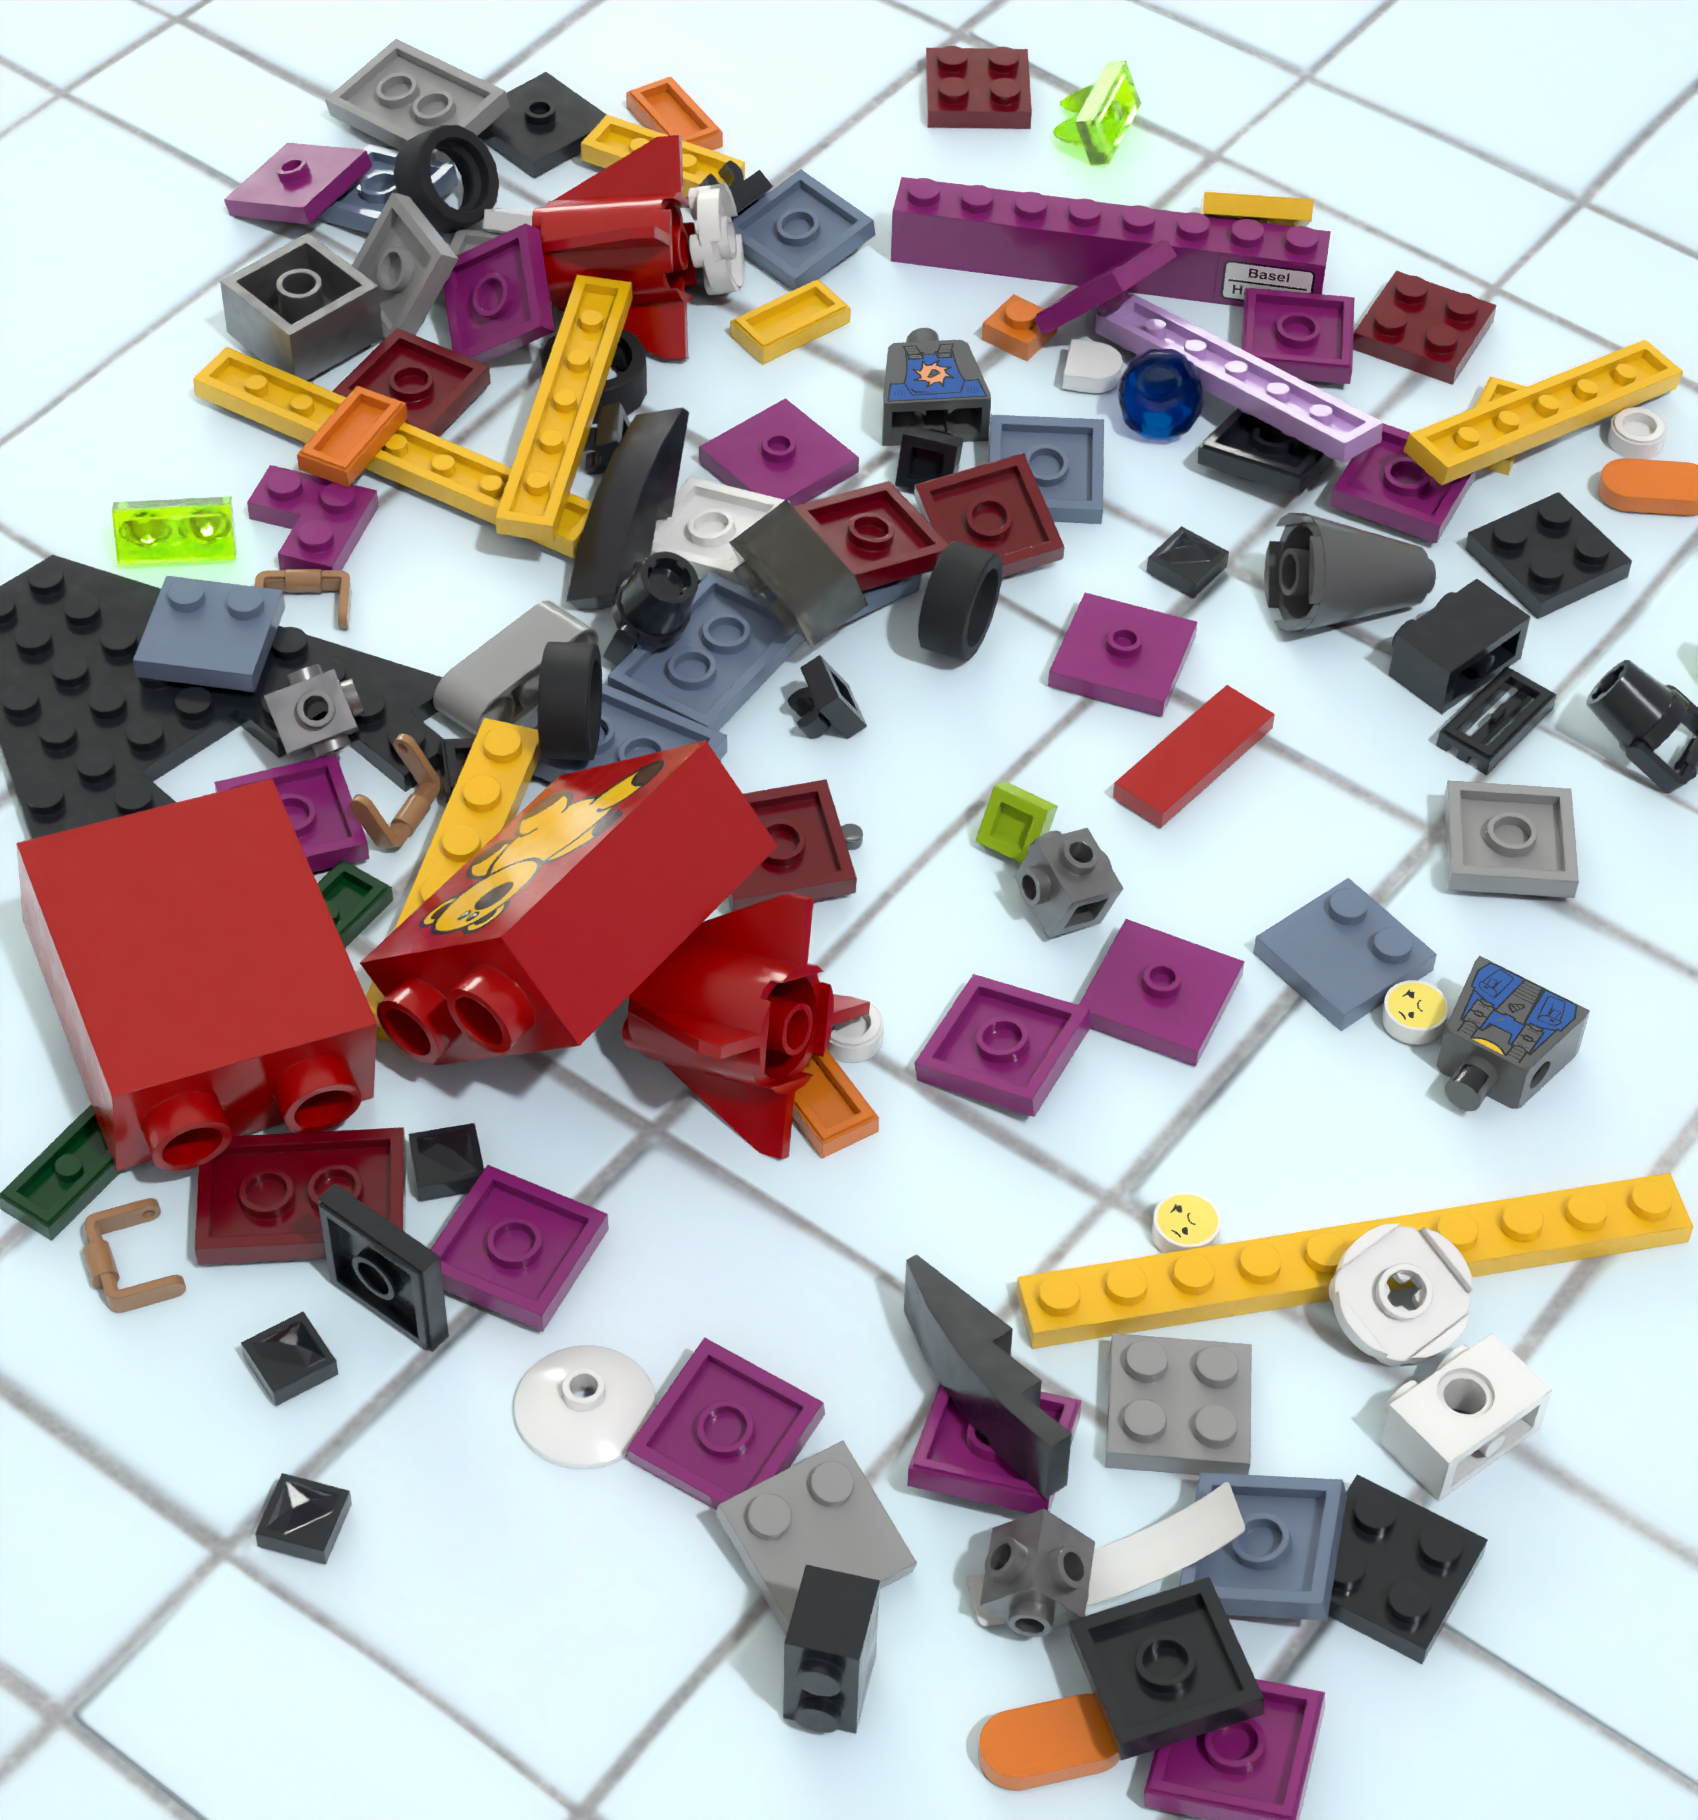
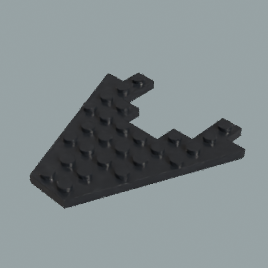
M51 555L0 586V750L30 839L176 803L153 781L240 726L278 758L286 754V750L264 695L288 687L285 676L315 664L320 665L323 673L335 669L340 682L352 678L365 713L354 717L359 731L348 735L352 749L405 792L418 783L393 747V742L399 734L403 733L411 736L417 742L436 772L440 770L437 750L440 739L444 738L427 726L424 721L439 712L434 707L433 697L436 687L442 679L441 676L307 635L303 630L296 627L278 626L255 692L139 678L135 674L133 659L161 588L56 555ZM323 702L312 704L308 709V718L314 721L323 719L328 713V705Z

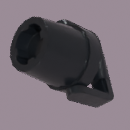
M667 551L653 553L642 562L631 577L623 581L612 601V616L618 630L615 632L603 655L612 665L617 667L638 645L656 649L668 647L680 639L691 619V607L698 589L697 573L687 559Z
M1624 660L1618 663L1594 686L1586 700V704L1618 740L1619 747L1626 753L1627 758L1663 791L1668 793L1674 792L1687 784L1689 780L1694 779L1698 774V707L1676 687L1663 685L1632 661ZM1682 723L1693 733V736L1684 745L1672 769L1654 750Z

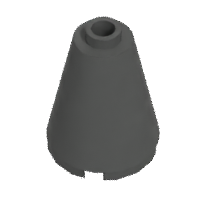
M1288 513L1280 518L1276 526L1285 527L1280 541H1269L1266 551L1264 570L1266 601L1268 608H1279L1283 620L1274 621L1278 628L1289 632H1300L1419 605L1424 601L1427 594L1433 590L1436 580L1435 565L1428 558L1426 551L1422 547L1306 513Z

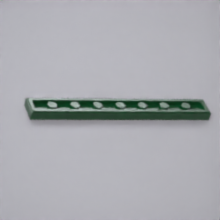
M343 859L317 883L345 948L393 901L391 886ZM92 1105L80 1114L0 1193V1209L51 1241L123 1171H116L112 1156L107 1148Z

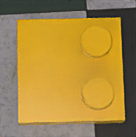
M1205 191L1201 198L1200 214L1238 220L1251 219L1261 223L1293 227L1307 226L1312 221L1314 199Z

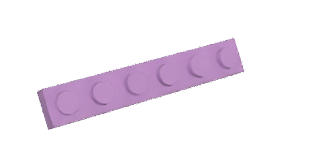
M1135 294L1103 314L1100 312L1096 313L1095 333L1118 344L1120 348L1131 351L1156 364L1160 369L1171 372L1198 386L1200 390L1211 393L1236 406L1243 413L1253 415L1281 430L1285 435L1310 445L1331 459L1344 463L1381 442L1382 421Z

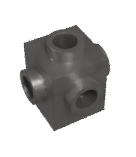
M319 664L300 669L285 676L288 687L264 695L289 757L313 749L316 758L349 747L351 743L348 735L359 731L354 717L365 713L352 678L340 682L335 669L323 673ZM316 702L326 703L328 705V713L323 719L314 721L308 718V709L312 704Z
M1088 827L1064 834L1055 830L1041 835L1028 847L1029 853L1014 876L1022 898L1032 907L1049 938L1100 924L1124 889L1112 869L1108 856L1100 849Z
M1046 1509L992 1528L989 1552L985 1560V1576L980 1606L1007 1622L1010 1629L1014 1632L1031 1638L1046 1636L1053 1630L1069 1625V1621L1085 1617L1095 1541Z

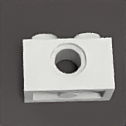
M1491 1333L1471 1348L1467 1345L1455 1348L1443 1359L1437 1372L1418 1384L1412 1380L1397 1389L1385 1406L1387 1416L1380 1444L1439 1502L1541 1428L1552 1389L1498 1337ZM1452 1409L1462 1410L1468 1414H1461Z

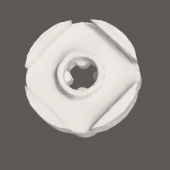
M726 183L689 188L690 211L693 220H697L698 234H692L689 238L693 265L695 268L703 267L704 285L708 295L740 291L738 287H743L744 251L741 234H735L731 217L738 216L732 193Z
M1401 1223L1377 1226L1360 1236L1342 1255L1335 1276L1331 1279L1328 1288L1335 1316L1345 1335L1361 1351L1375 1357L1381 1364L1389 1367L1401 1366L1405 1363H1421L1438 1356L1462 1335L1471 1314H1468L1471 1305L1470 1292L1473 1290L1472 1276L1459 1250L1438 1232L1424 1227L1421 1230L1410 1226L1398 1227ZM1393 1277L1399 1284H1404L1411 1280L1416 1285L1418 1291L1411 1298L1413 1304L1417 1307L1415 1310L1408 1311L1402 1305L1395 1307L1390 1303L1387 1298L1391 1292L1387 1285L1389 1278Z

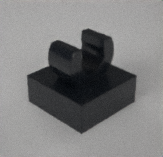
M731 160L726 162L718 171V174L728 185L732 193L738 215L764 197L773 187L760 169L744 180L742 170ZM709 174L699 187L720 183L712 174Z
M620 402L602 406L598 409L597 428L591 427L583 452L588 450L595 451L586 454L585 470L587 474H601L605 472L613 452L631 424Z
M908 426L902 434L895 486L915 491V484L958 472L964 438L955 437L951 433L935 429L926 430Z
M821 655L800 667L808 687L794 692L787 702L800 717L808 714L800 719L797 725L810 739L823 735L830 728L831 724L847 739L867 727L849 684Z

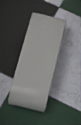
M542 601L451 668L436 687L433 697L434 707L474 736L477 735L484 718L514 724L538 705L540 666L547 642L594 643L598 645V634L594 629L551 601Z

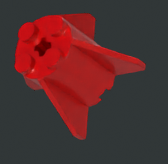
M680 135L658 136L558 198L548 201L546 207L534 208L532 214V226L540 231L549 296L553 306L565 312L577 275L632 282L633 299L623 328L636 335L646 351L665 360L689 359L687 302L692 300L693 295L684 291L685 285H696L698 268H695L693 265L689 246L690 235L696 234L694 222L683 223L680 208H690L688 199L683 192L682 137Z
M792 892L704 921L629 996L628 1017L622 1029V1039L625 1046L640 1051L646 1058L662 1062L756 1151L778 1159L789 1157L795 1091L805 1086L813 1076V1074L802 1072L808 1065L812 1054L824 1057L829 1045L833 1025L868 1015L870 1010V1001L833 994L831 984L819 981L817 973L824 971L818 965L808 963L814 898Z

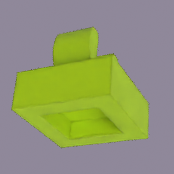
M1002 781L993 787L975 841L1023 863L1029 853L1028 847L1041 835L1050 831L1058 806L1015 785Z

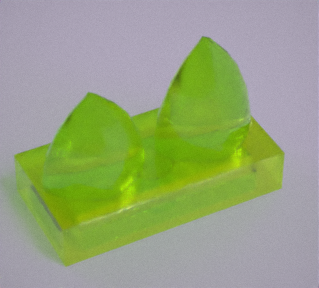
M1126 60L1107 62L1096 83L1081 88L1060 101V106L1076 113V115L1059 124L1053 130V135L1069 145L1084 147L1090 165L1110 164L1141 105Z
M232 496L113 502L111 511L118 565L236 560L237 544Z

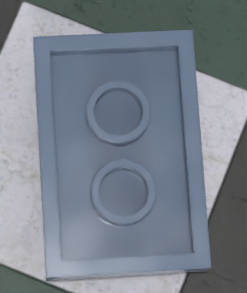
M711 571L698 584L691 607V619L680 639L668 647L656 649L638 645L608 675V686L719 731L809 636L810 619Z
M602 683L600 735L594 759H547L541 755L533 775L552 783L560 775L705 740L721 761L727 753V735ZM537 709L523 724L524 727L538 730Z

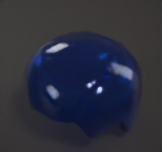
M1149 349L1132 358L1119 378L1118 399L1123 421L1128 428L1146 440L1170 441L1189 432L1200 416L1203 407V386L1199 371L1193 361L1188 360L1185 354L1174 349Z

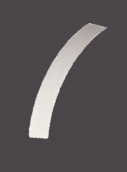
M1228 1482L1223 1483L1197 1502L1150 1527L1095 1548L1086 1607L1124 1595L1170 1576L1217 1551L1242 1534L1245 1530V1524L1230 1484ZM985 1574L967 1576L966 1583L979 1624L982 1626L1008 1624L980 1606Z

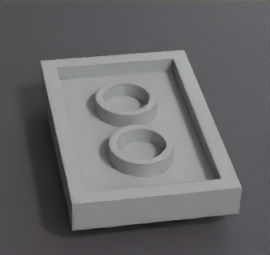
M398 39L392 41L325 99L330 116L399 150L409 139L440 125H459L478 136L510 108L505 90ZM434 149L431 154V159L445 163L451 160L445 153Z

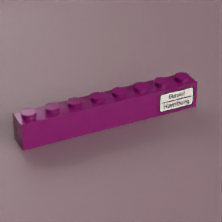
M901 177L892 210L891 262L1080 286L1087 280L1156 242L1168 239L1177 257L1127 289V292L1243 307L1245 288L1322 294L1331 231L1316 230L1306 226L1293 227L1261 223L1251 219L1238 220L1206 216L1196 212L1183 213L1151 209L1142 205L1128 206L1096 202L1086 198L1073 199L1042 195L1037 192L994 189L983 185L939 182L929 178Z

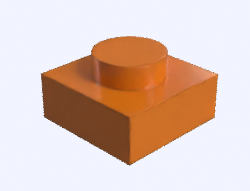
M1013 294L983 322L982 340L1028 361L1057 333L1058 328L1043 336L1034 320L1037 317L1036 314L1042 311L1043 308Z

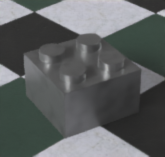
M306 233L220 280L227 333L266 364L306 381L383 338L378 285L310 233Z

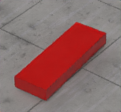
M1226 685L1114 783L1113 798L1159 828H1162L1273 729L1275 714L1229 685Z

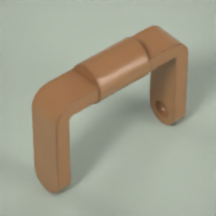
M322 569L266 570L258 573L255 577L254 587L278 589L286 593L340 591L338 625L339 629H349L352 590L350 576L347 572Z
M403 733L399 734L394 740L393 747L417 781L418 787L407 798L391 821V826H388L368 797L357 794L349 803L350 809L378 848L402 846L423 821L431 808L430 805L441 790L440 777L411 736Z
M147 1198L89 1215L84 1222L88 1244L84 1246L82 1252L93 1287L103 1290L107 1306L113 1312L123 1313L181 1296L186 1291L184 1279L180 1275H170L120 1290L117 1286L120 1276L110 1245L107 1241L103 1240L102 1234L155 1220L161 1214V1209L156 1199Z

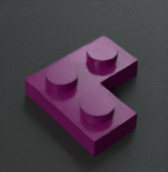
M273 465L268 467L247 501L249 519L292 529L278 552L280 570H342L379 507L377 490L353 484L348 488L315 475Z

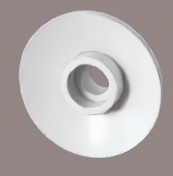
M595 1345L567 1347L540 1359L522 1378L514 1400L516 1426L526 1445L542 1459L571 1469L605 1467L627 1457L626 1449L656 1407L653 1386L640 1365L619 1351ZM581 1391L594 1392L593 1395L585 1398L574 1395Z

